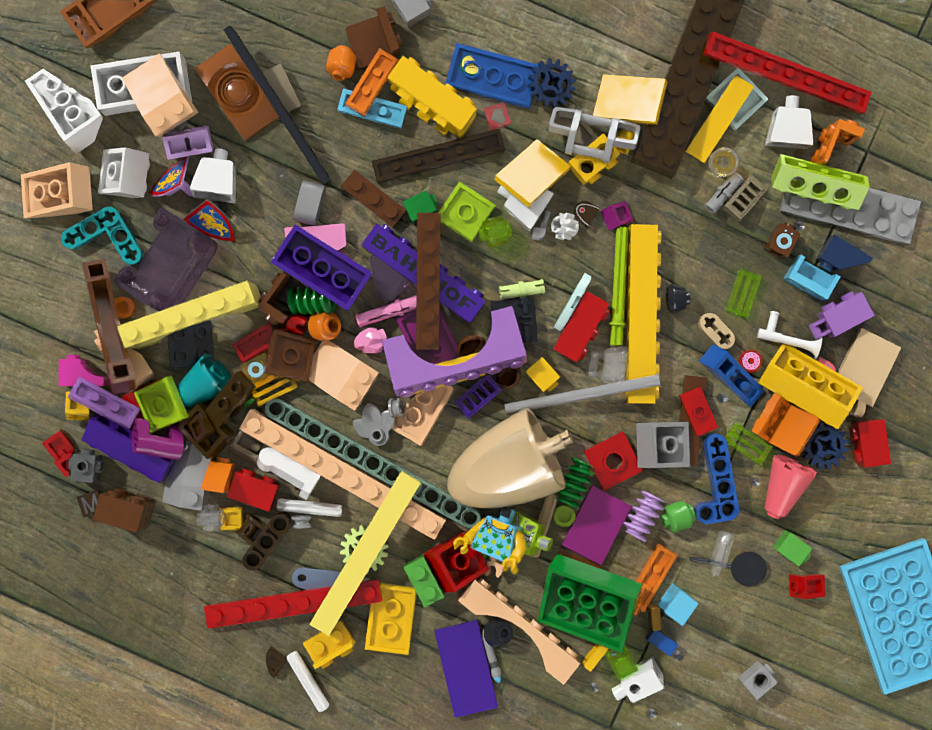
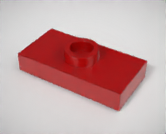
M271 322L232 344L243 364L268 350L271 332L275 329Z
M701 387L679 395L696 436L718 428Z

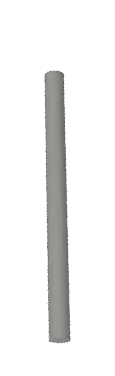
M659 374L508 403L505 404V411L509 415L518 413L525 408L535 410L659 386L661 383Z

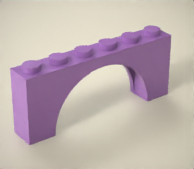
M513 306L491 311L492 329L487 343L473 358L457 365L440 366L424 361L410 349L404 335L382 340L396 396L409 397L414 392L420 390L425 392L431 391L439 385L445 384V386L456 384L458 380H473L481 374H496L504 368H519L523 366V363H527V356Z

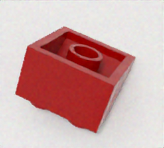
M469 530L449 538L423 553L444 593L456 592L490 570L481 552L470 548L471 545L468 544L466 554H461L460 552L463 545L454 549L455 539L463 538Z

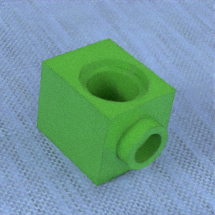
M784 530L772 547L797 566L807 562L812 550L810 546Z

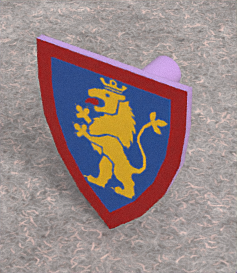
M189 156L184 157L170 167L148 193L155 197L171 196L181 189L188 196H193L190 191V185L184 180Z

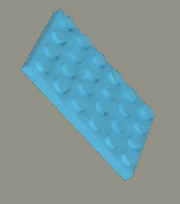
M921 538L839 566L881 692L886 695L932 679V556L926 539Z

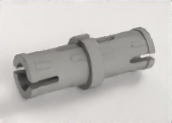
M733 172L722 186L716 188V193L705 204V208L710 213L716 214L720 207L732 197V194L744 182V179L738 173Z

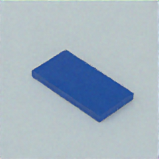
M456 43L445 85L449 84L462 92L530 109L533 99L530 94L533 92V89L527 88L528 84L532 83L528 76L534 74L532 72L534 66L538 68L539 66L535 63ZM466 55H470L475 61L466 62L463 69L465 70L466 66L470 63L477 65L478 73L474 76L468 75L464 70L463 72L461 71L460 63Z

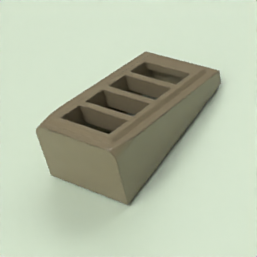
M751 174L722 206V209L739 222L766 192L767 188ZM750 182L760 190L758 193L748 186ZM746 189L754 198L748 197L743 190ZM739 195L748 202L747 206L737 198ZM736 202L743 210H738L732 203Z

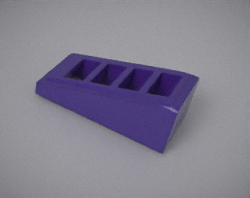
M487 373L454 403L469 419L500 393L502 389ZM485 381L494 390L491 394L483 386ZM479 387L487 398L483 399L476 389ZM473 393L480 401V404L476 405L469 395ZM466 399L474 409L470 411L462 401Z

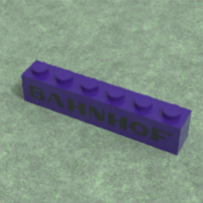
M376 223L361 246L417 286V252L410 248L412 244L403 237L398 239L392 235L394 231L387 225L379 226ZM440 264L439 302L470 324L486 302L482 299L484 295L475 288L472 291L464 286L466 284L464 280L457 275L454 278L447 274L448 269Z

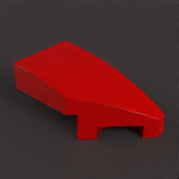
M60 429L44 440L42 445L55 459L54 464L62 474L68 477L70 475L69 461L73 457L75 446L65 432Z

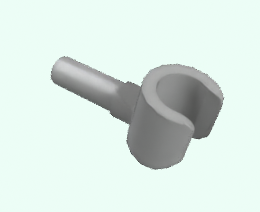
M550 211L545 212L540 228L533 227V240L544 239L546 225L551 215Z

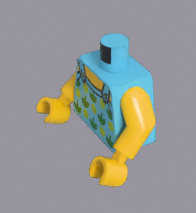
M508 507L502 508L499 518L496 516L483 518L463 538L455 539L453 544L454 549L463 545L460 549L461 554L467 553L469 544L471 545L470 548L503 561L502 567L504 572H507V569L511 567L512 574H517L518 567L516 564L520 563L527 548L522 527L512 523L516 511Z

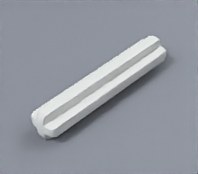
M281 498L277 500L276 505L278 511L340 517L343 509L341 504Z
M293 651L287 656L289 664L318 712L326 710L329 707L327 699L298 651Z

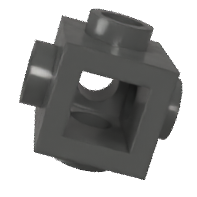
M81 449V453L73 454L69 461L70 481L98 482L100 480V473L104 469L102 455L95 454V450Z

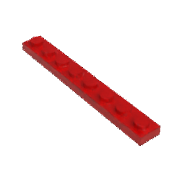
M716 32L709 33L703 53L704 56L856 113L863 114L866 112L871 91Z
M380 579L362 581L346 607L382 602ZM332 586L204 606L207 629L317 612Z

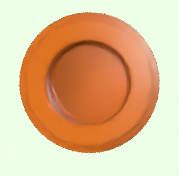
M124 296L115 299L119 318L128 319L134 315L136 306L132 299Z

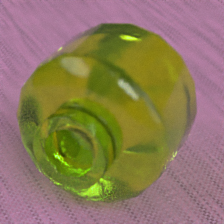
M502 216L483 220L482 228L478 229L480 241H485L488 247L507 244L509 237H512L509 220H505Z

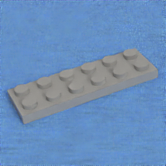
M795 177L793 180H799L802 177ZM819 182V183H816L815 185H816V186H819V185H822L823 183ZM839 188L836 191H843L845 188ZM869 188L860 209L856 210L844 209L837 204H825L817 199L810 197L802 198L797 194L785 192L780 212L908 245L912 239L921 201Z

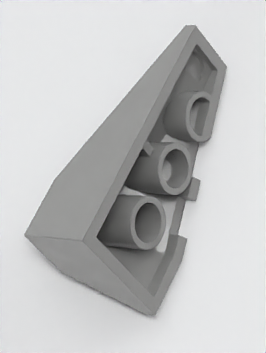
M187 438L183 445L180 460L175 461L166 478L162 502L187 509H206L209 491L201 490V485L209 462L214 460L215 457L206 459Z

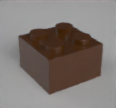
M115 488V490H109L100 494L93 520L137 533L148 528L155 502L150 501L149 496L143 494L133 496L128 494V490Z

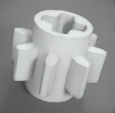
M559 213L553 219L551 229L552 232L556 233L555 238L571 240V237L577 234L579 225L578 221L573 220L575 215Z

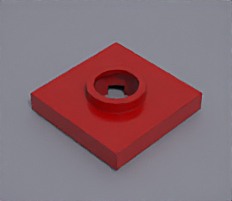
M623 431L583 451L589 464L593 466L592 469L604 491L643 471L642 468H638L637 457ZM617 453L621 456L622 464L618 469H610L607 466L606 458L608 455Z

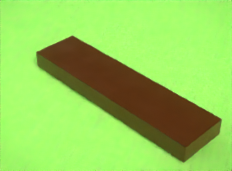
M684 375L682 394L701 387L704 396L706 395V377ZM681 402L679 422L689 423L690 465L697 466L701 435H695Z

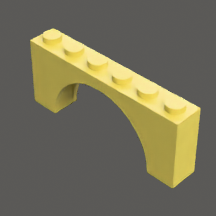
M245 281L117 327L124 347L140 350L160 343L159 340L186 327L214 318L257 309L260 305L258 300L261 296L257 285Z

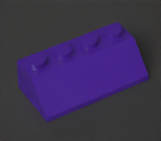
M294 224L271 260L272 264L349 311L372 276L371 271Z

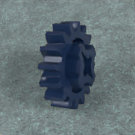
M551 58L546 61V65L543 61H540L538 63L539 68L534 66L532 69L534 74L528 76L532 83H529L527 88L533 89L530 96L538 97L535 102L537 104L543 101L544 108L549 103H551L552 108L557 106V102L561 106L564 105L565 99L570 100L572 97L570 93H573L576 89L571 86V84L576 82L575 78H570L573 70H566L567 63L561 66L560 59L552 63ZM541 74L542 82L538 86V77ZM549 81H550V82H553V81H554V82H555V85H554V86H553V85L549 86V85H548V82H549ZM565 81V90L562 92V83Z
M819 421L803 449L805 454L802 458L810 459L808 464L811 466L816 464L818 469H822L823 465L826 469H831V463L834 466H839L838 459L845 460L843 452H849V449L844 447V444L849 443V440L843 439L846 432H838L839 429L826 423L824 425L822 421ZM827 430V432H824V434L821 436L816 434L819 431ZM819 441H825L828 449H822L823 445ZM825 455L832 456L829 459L821 460V458H824Z

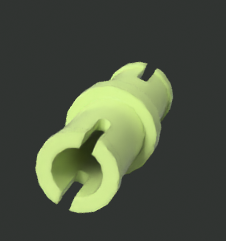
M543 279L526 283L518 281V284L499 286L500 299L526 298L528 295L544 294Z

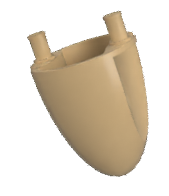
M525 408L508 417L481 435L457 459L447 479V489L450 496L458 503L469 507L498 508L533 501L565 489L564 476L555 453L565 449L566 445L573 443L572 437L563 440V438L570 435L569 431L565 430V432L552 438L547 437L537 417L529 408Z

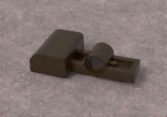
M236 371L210 405L207 402L196 404L188 414L189 417L184 419L179 425L180 431L206 459L217 456L235 436V433L226 423L230 418L242 411L245 407L244 401L255 389L256 385L242 371ZM205 412L214 432L204 442L197 443L188 423L198 413Z

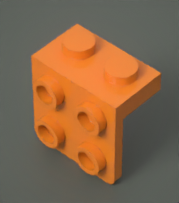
M839 119L830 124L826 129L822 130L818 139L821 142L818 150L815 149L810 161L825 165L830 158L835 142L848 146L860 139L865 129L859 127V124L852 120L844 121Z
M774 393L771 399L767 401L761 416L755 421L752 432L762 440L794 456H799L820 420L817 416L790 404L782 396Z

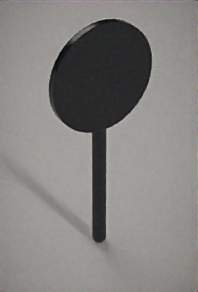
M747 551L740 553L734 558L732 563L690 557V561L730 567L733 578L744 586H753L760 583L767 573L765 560L755 552Z

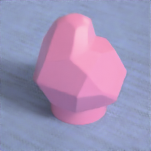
M373 327L365 329L355 338V348L364 353H380L383 347L382 340L387 339L385 331L383 329L377 330Z

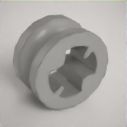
M402 397L397 398V400L391 398L388 402V411L392 418H397V416L404 417L406 414V404Z
M292 516L291 520L294 521V524L291 527L297 529L311 528L312 524L309 523L311 516Z

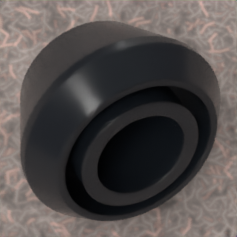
M670 284L666 289L667 310L672 314L685 310L686 306L690 305L691 302L690 292H686L685 287Z
M495 617L486 623L484 638L488 645L494 648H502L511 641L513 630L507 620Z

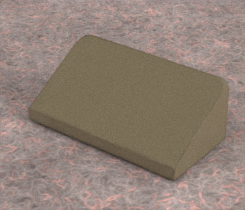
M240 430L230 445L229 452L259 468L257 460L260 451L270 446Z

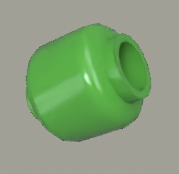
M684 501L666 505L663 515L660 516L664 528L668 527L673 533L691 528L693 521L696 520L694 509Z

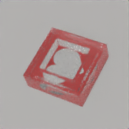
M505 102L483 108L490 131L511 124Z

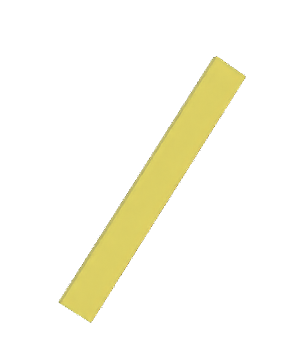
M401 471L309 625L328 636L330 635L421 484V481Z

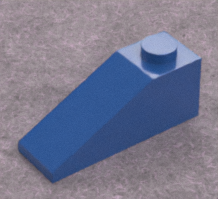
M714 344L699 360L714 377L749 407L765 391L727 351Z

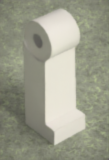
M270 447L262 449L257 460V465L262 471H271L301 489L299 496L305 500L308 499L321 476Z

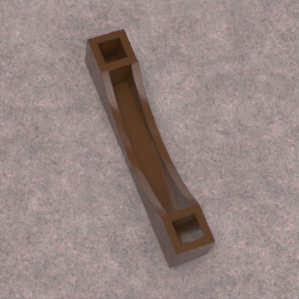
M417 213L416 349L439 350L441 213Z
M100 259L83 262L85 282L112 393L118 394L136 390L131 360L127 348L123 345L117 327L120 325L106 260Z

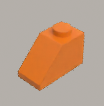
M217 457V460L210 461L201 490L220 493L229 491L236 463L230 462V458Z

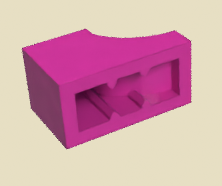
M66 355V359H59V386H74L79 377L96 386H110L109 377L95 373L89 367L88 360L80 359V355Z

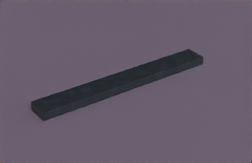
M230 25L223 29L321 183L326 185L331 182L328 173L236 30Z

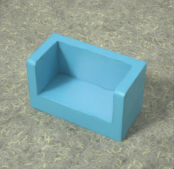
M803 255L796 256L783 280L820 301L828 300L840 276L837 274L831 276L804 261L805 256Z
M673 583L658 602V606L664 609L668 616L682 626L699 604Z

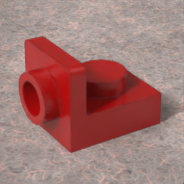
M790 574L789 595L800 599L825 597V575Z

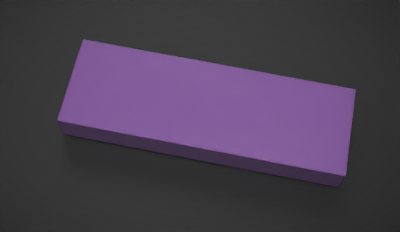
M81 377L77 379L67 397L127 429L131 427L140 411V408Z

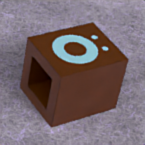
M780 223L772 231L764 250L781 259L789 257L801 233L795 231L796 227L789 223Z

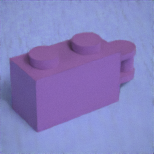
M851 291L841 296L842 301L836 304L832 301L822 306V311L816 314L819 320L808 325L814 338L819 339L825 335L836 337L875 316L863 293L854 294ZM819 324H822L825 329L824 331H821Z

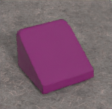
M626 201L608 206L601 211L609 231L634 221Z

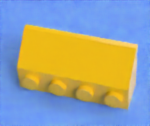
M787 344L781 345L758 382L768 390L775 392L787 401L817 416L826 424L836 429H839L863 389L857 383Z

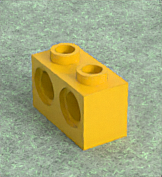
M603 133L587 147L605 150L607 137ZM613 146L609 163L602 162L603 159L577 154L568 164L571 166V171L583 185L588 182L593 184L601 177L599 173L606 168L609 171L618 163L616 159L620 153ZM584 163L589 164L592 167V172L584 173L581 170V165Z

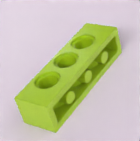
M780 154L771 176L772 188L779 192L794 193L802 198L810 197L825 204H837L844 209L859 210L870 188L868 176ZM795 177H802L799 180H793ZM819 182L823 183L822 185H819V186H816V185H815L816 183H819ZM839 188H845L843 191H836Z

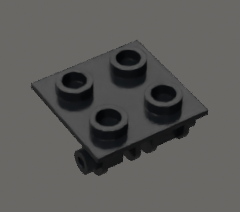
M535 298L491 301V311L513 306L523 343L538 342Z
M204 321L167 335L170 368L192 367L204 354L212 355L213 357L210 359L215 362L211 321Z

